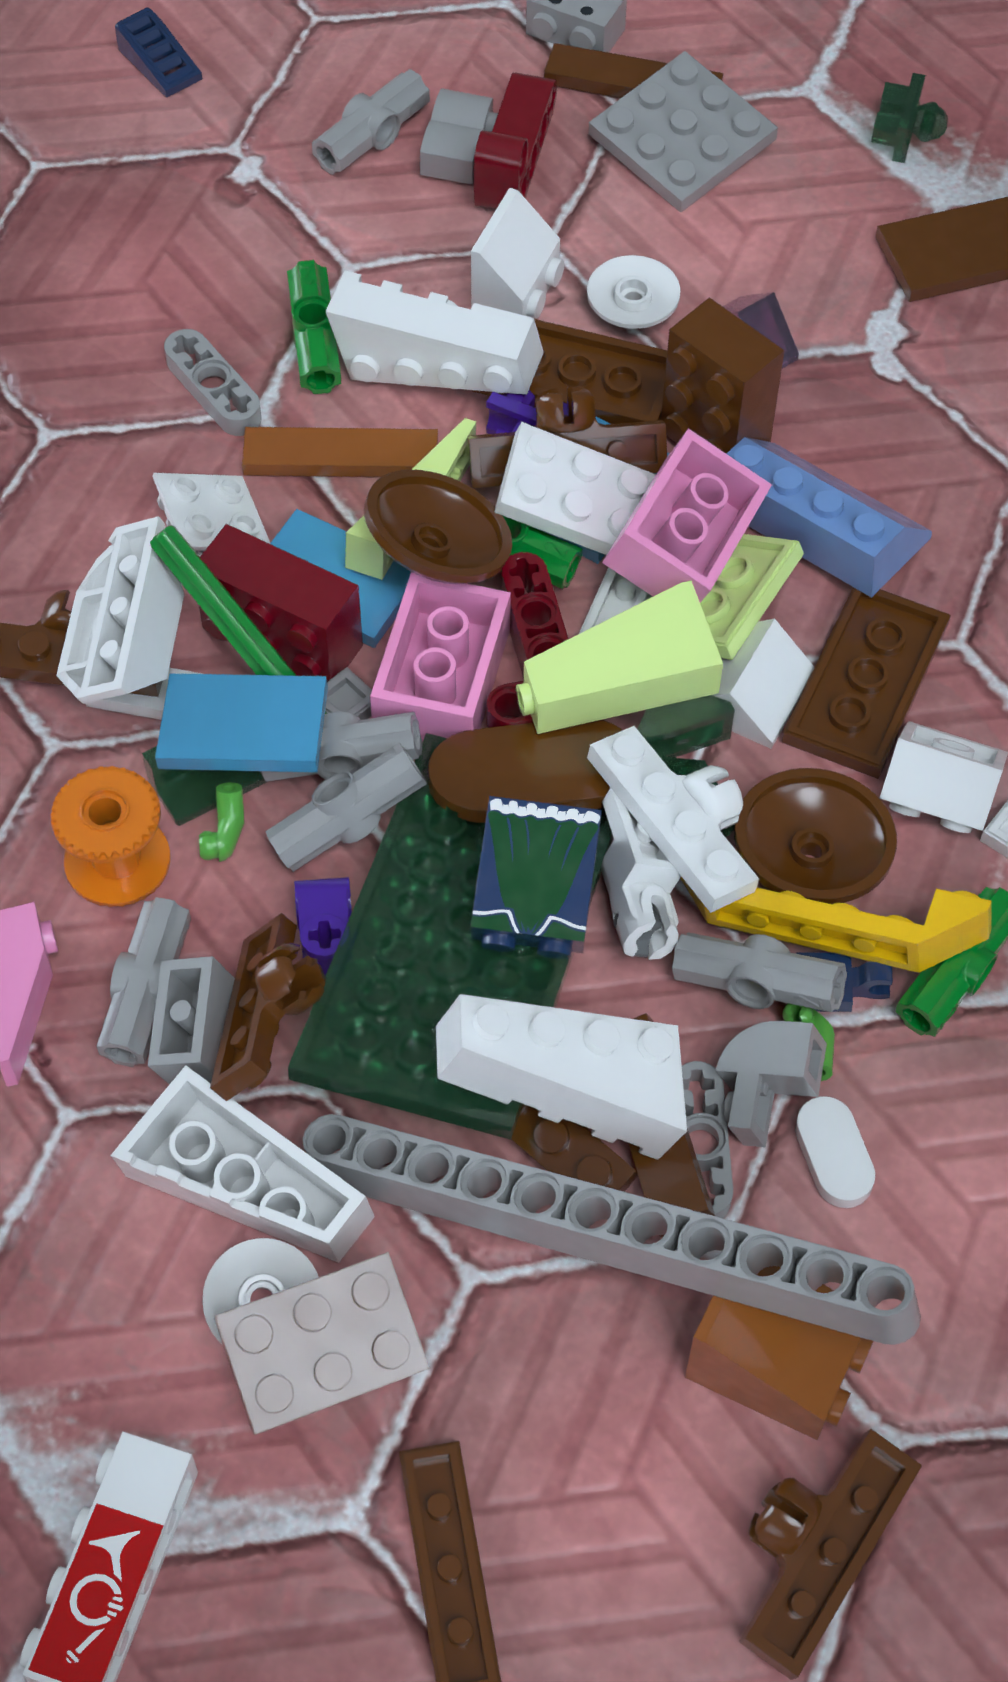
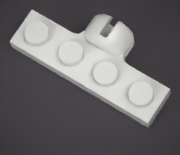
M635 726L590 744L587 759L710 913L755 892L759 878L721 832V830L738 823V815L744 805L741 791L735 779L727 780L716 786L712 784L729 776L726 769L710 765L688 775H677L668 768Z

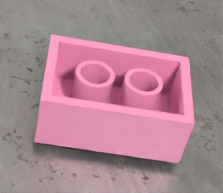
M688 428L665 459L602 563L651 596H655L681 582L691 580L701 603L713 588L772 484Z
M411 572L370 695L371 717L376 718L414 712L419 722L422 742L439 745L454 734L480 729L487 708V699L492 691L510 631L511 592L472 584L442 583Z

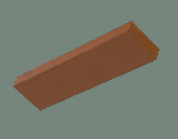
M245 427L242 458L243 475L382 477L391 472L413 469L438 444V429Z

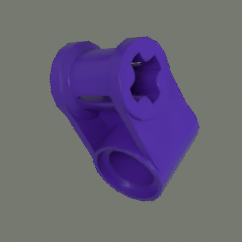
M349 877L295 881L296 917L302 946V957L316 958L323 969L326 984L337 983L348 975L352 967L350 925H353Z

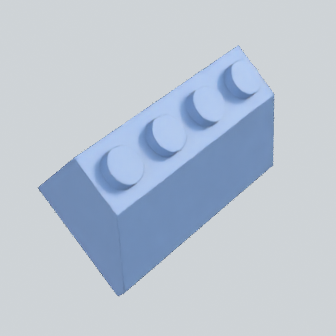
M744 437L727 453V455L772 484L751 520L749 527L766 537L799 541L804 552L802 558L871 598L932 537V531L775 443Z

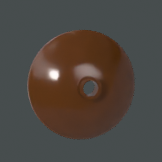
M400 470L379 478L368 492L364 503V517L372 536L390 558L405 569L421 577L448 584H468L484 581L502 570L511 553L512 536L504 517L494 512L495 506L482 494L454 478L431 471Z
M790 769L763 779L743 798L744 805L738 815V823L734 826L735 846L740 856L757 875L759 882L769 890L779 893L782 891H793L801 894L806 899L828 904L845 903L871 892L889 873L897 849V832L893 818L881 799L868 787L855 779L825 769Z

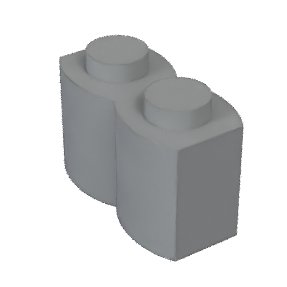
M440 89L421 145L420 175L471 185L474 183V157L479 134L482 130L492 132L498 113L493 112V98Z

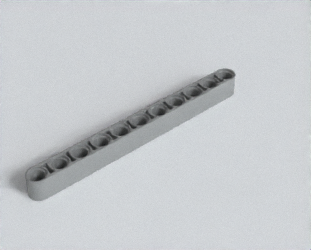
M328 1114L317 1118L311 1122L303 1136V1146L308 1155L368 1198L882 1344L896 1345L906 1342L915 1335L920 1326L921 1314L912 1278L904 1269L894 1264L341 1115ZM392 1162V1163H391L390 1165H388L387 1167L381 1168V1167L384 1166L385 1164ZM444 1176L440 1181L431 1183L436 1178ZM498 1190L494 1195L483 1198L490 1191ZM552 1205L545 1212L535 1213L542 1206ZM608 1220L601 1227L589 1228L596 1221ZM664 1235L656 1243L644 1244L651 1236ZM709 1251H722L714 1259L700 1260L701 1256ZM766 1267H781L773 1275L766 1277L757 1275ZM836 1282L841 1284L833 1292H816L817 1288L825 1283ZM898 1299L902 1301L894 1309L879 1310L875 1308L883 1300Z

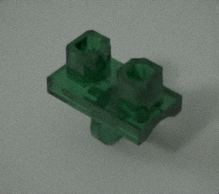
M913 73L909 86L890 82L885 83L880 109L877 112L871 143L894 147L892 161L905 163L913 134L920 141L928 142L940 138L947 129L948 115L937 103L928 102L927 104L920 105L919 101L926 75Z

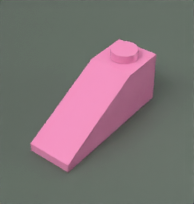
M34 902L0 910V1070L7 1087L19 1083L53 976L48 954L58 952L51 920L40 921Z

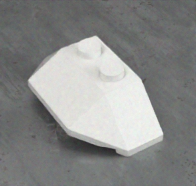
M159 516L116 527L108 540L111 545L96 559L76 591L56 676L83 704L128 694L167 679L184 599V590L182 584L150 546L152 538L166 528L164 521Z

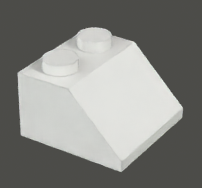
M509 188L471 250V307L473 303L537 319L544 308L547 291L550 286L556 287L559 284L564 271V260L560 259V238L518 190Z
M908 721L898 738L880 799L889 801L890 809L907 816L919 817L920 813L924 812L940 817L941 825L957 832L971 833L972 828L983 831L1008 752Z

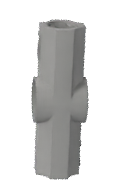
M409 69L405 73H400L371 97L365 93L355 95L346 105L342 119L312 142V153L319 161L321 168L334 175L337 171L341 172L370 148L374 147L377 150L388 148L398 136L401 124L430 102V90L424 84L421 75Z
M331 712L325 714L318 772H260L266 782L319 774L322 778L327 779L343 771L353 774L398 743H401L412 759H419V755H422L419 722L414 712L363 720L352 713Z
M398 743L353 774L343 771L327 778L315 789L311 802L265 832L280 859L287 868L294 872L339 841L350 844L365 838L376 828L383 812L426 785L427 782L407 750L401 743Z
M156 897L152 901H144L128 952H121L114 965L110 984L112 1001L96 1047L99 1055L112 1060L115 1064L134 1067L137 1064L146 1063L150 1050L161 961L179 959L191 921L190 911L178 905L174 900Z
M688 932L686 935H680L674 948L675 954L672 971L675 980L727 990L735 1001L750 1008H768L775 1000L833 1012L834 1009H839L844 997L847 978L845 963L790 953V950L781 941L767 935L755 934L749 936L744 943Z

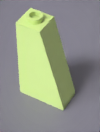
M690 580L681 582L524 661L523 684L516 685L517 699L522 715L531 714L536 732L540 734L718 694L723 661L693 583Z

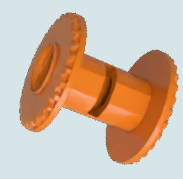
M99 766L98 768H90L83 773L77 774L76 777L69 779L61 787L54 799L50 817L53 833L58 843L65 849L64 870L71 887L87 901L108 907H124L125 905L135 904L153 894L162 884L168 873L171 856L168 841L158 827L161 808L159 798L152 785L143 776L126 768Z

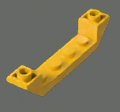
M682 876L680 877L701 914L709 924L751 934L767 935L777 940L878 962L918 973L988 940L991 933V900L982 899L968 891L950 892L936 888L925 924L920 925L899 915L885 917L859 911L856 907L846 903L828 904L806 899L801 894L793 891H782L779 893L757 887L754 893L710 913Z

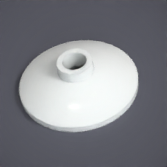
M638 255L620 256L604 262L594 270L588 281L587 298L593 311L606 322L623 328H647L663 322L673 314L680 300V284L675 274L666 265L655 259Z
M257 1238L231 1247L214 1263L205 1281L203 1311L209 1329L222 1344L214 1321L215 1315L250 1303L251 1295L257 1289L264 1288L275 1294L319 1277L316 1269L300 1250L280 1240Z

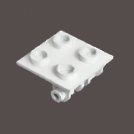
M177 473L153 474L152 477L159 492L157 503L159 508L166 514V526H175L199 557L225 524L270 544L243 476Z

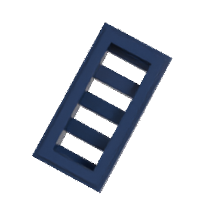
M149 7L116 23L115 32L118 50L166 98L203 79L200 69L163 21ZM175 67L179 68L166 76L164 75V73Z

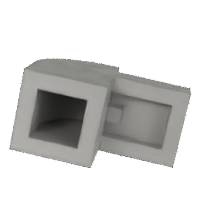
M789 1021L758 1023L740 1032L723 1050L717 1063L716 1072L729 1088L734 1090L730 1091L726 1096L724 1106L725 1122H727L729 1129L744 1146L766 1147L775 1094L819 1096L827 1043L813 1023Z

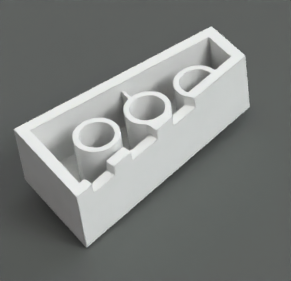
M344 271L325 312L351 380L527 395L544 353L533 317L473 303L471 309H466L448 300V296L430 292L427 299L403 293V285L384 280L381 287L361 282V274Z
M463 994L458 996L436 1025L437 1076L440 1080L505 1104L515 1100L536 1108L539 1111L538 1116L557 1123L562 1119H566L592 1129V1136L614 1143L617 1139L639 1146V1153L657 1160L687 1132L678 1025Z
M186 1065L110 1155L124 1175L130 1179L338 1263L375 1217L365 1195L233 1099L225 1101L210 1089L211 1083Z

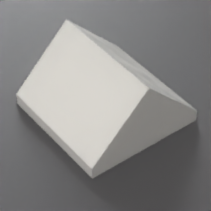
M775 618L757 622L733 660L721 658L723 669L718 694L679 702L678 708L772 749L795 709L815 668Z

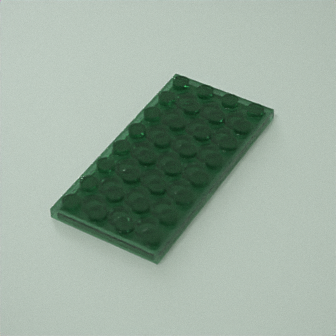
M426 733L422 743V755H419V759H415V764L424 776L427 784L396 805L325 976L326 984L323 988V995L320 1001L313 1005L288 1065V1080L511 1140L523 1103L512 1100L509 1104H505L438 1079L436 1025L460 994L556 1008L574 952L571 953V958L554 959L539 955L537 947L515 945L514 951L502 952L486 949L481 946L482 940L472 939L471 921L486 823L470 822L458 817V812L451 810L447 806L446 810H444L435 802L428 785L429 761L437 746L447 738ZM604 808L596 809L601 810V820L590 905L601 875L604 856L613 840V834Z

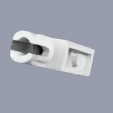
M610 787L602 803L614 841L603 857L601 872L610 898L613 924L625 954L631 957H648L649 960L661 959L671 953L678 942L677 925L679 922L670 893L681 875Z

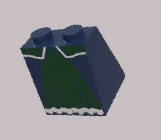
M489 796L471 921L472 939L482 940L481 946L486 949L502 952L514 951L515 945L537 947L539 955L554 959H569L572 952L583 953L599 841L601 810Z

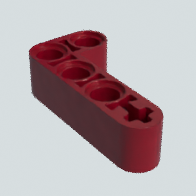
M516 72L511 74L492 132L482 130L477 140L474 157L475 206L497 209L509 188L518 190L526 199L553 115L557 96L556 79Z
M518 552L510 555L505 566L502 568L501 591L511 592L510 634L524 679V661L569 638L546 564L536 554ZM523 681L503 684L490 692L487 699V728L533 723L531 714L522 715L517 699L516 685L523 684ZM513 716V717H516V718H514V719H507V718H503V717Z

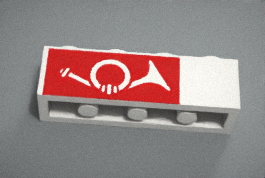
M123 1431L116 1448H108L105 1451L96 1473L95 1481L100 1487L91 1508L84 1506L81 1509L72 1530L71 1543L76 1544L67 1568L59 1566L49 1584L46 1603L51 1606L41 1629L33 1628L23 1647L20 1665L25 1667L22 1676L27 1682L117 1681L198 1474L192 1454Z

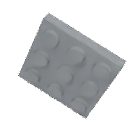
M686 51L589 122V135L680 213L777 139L778 127Z

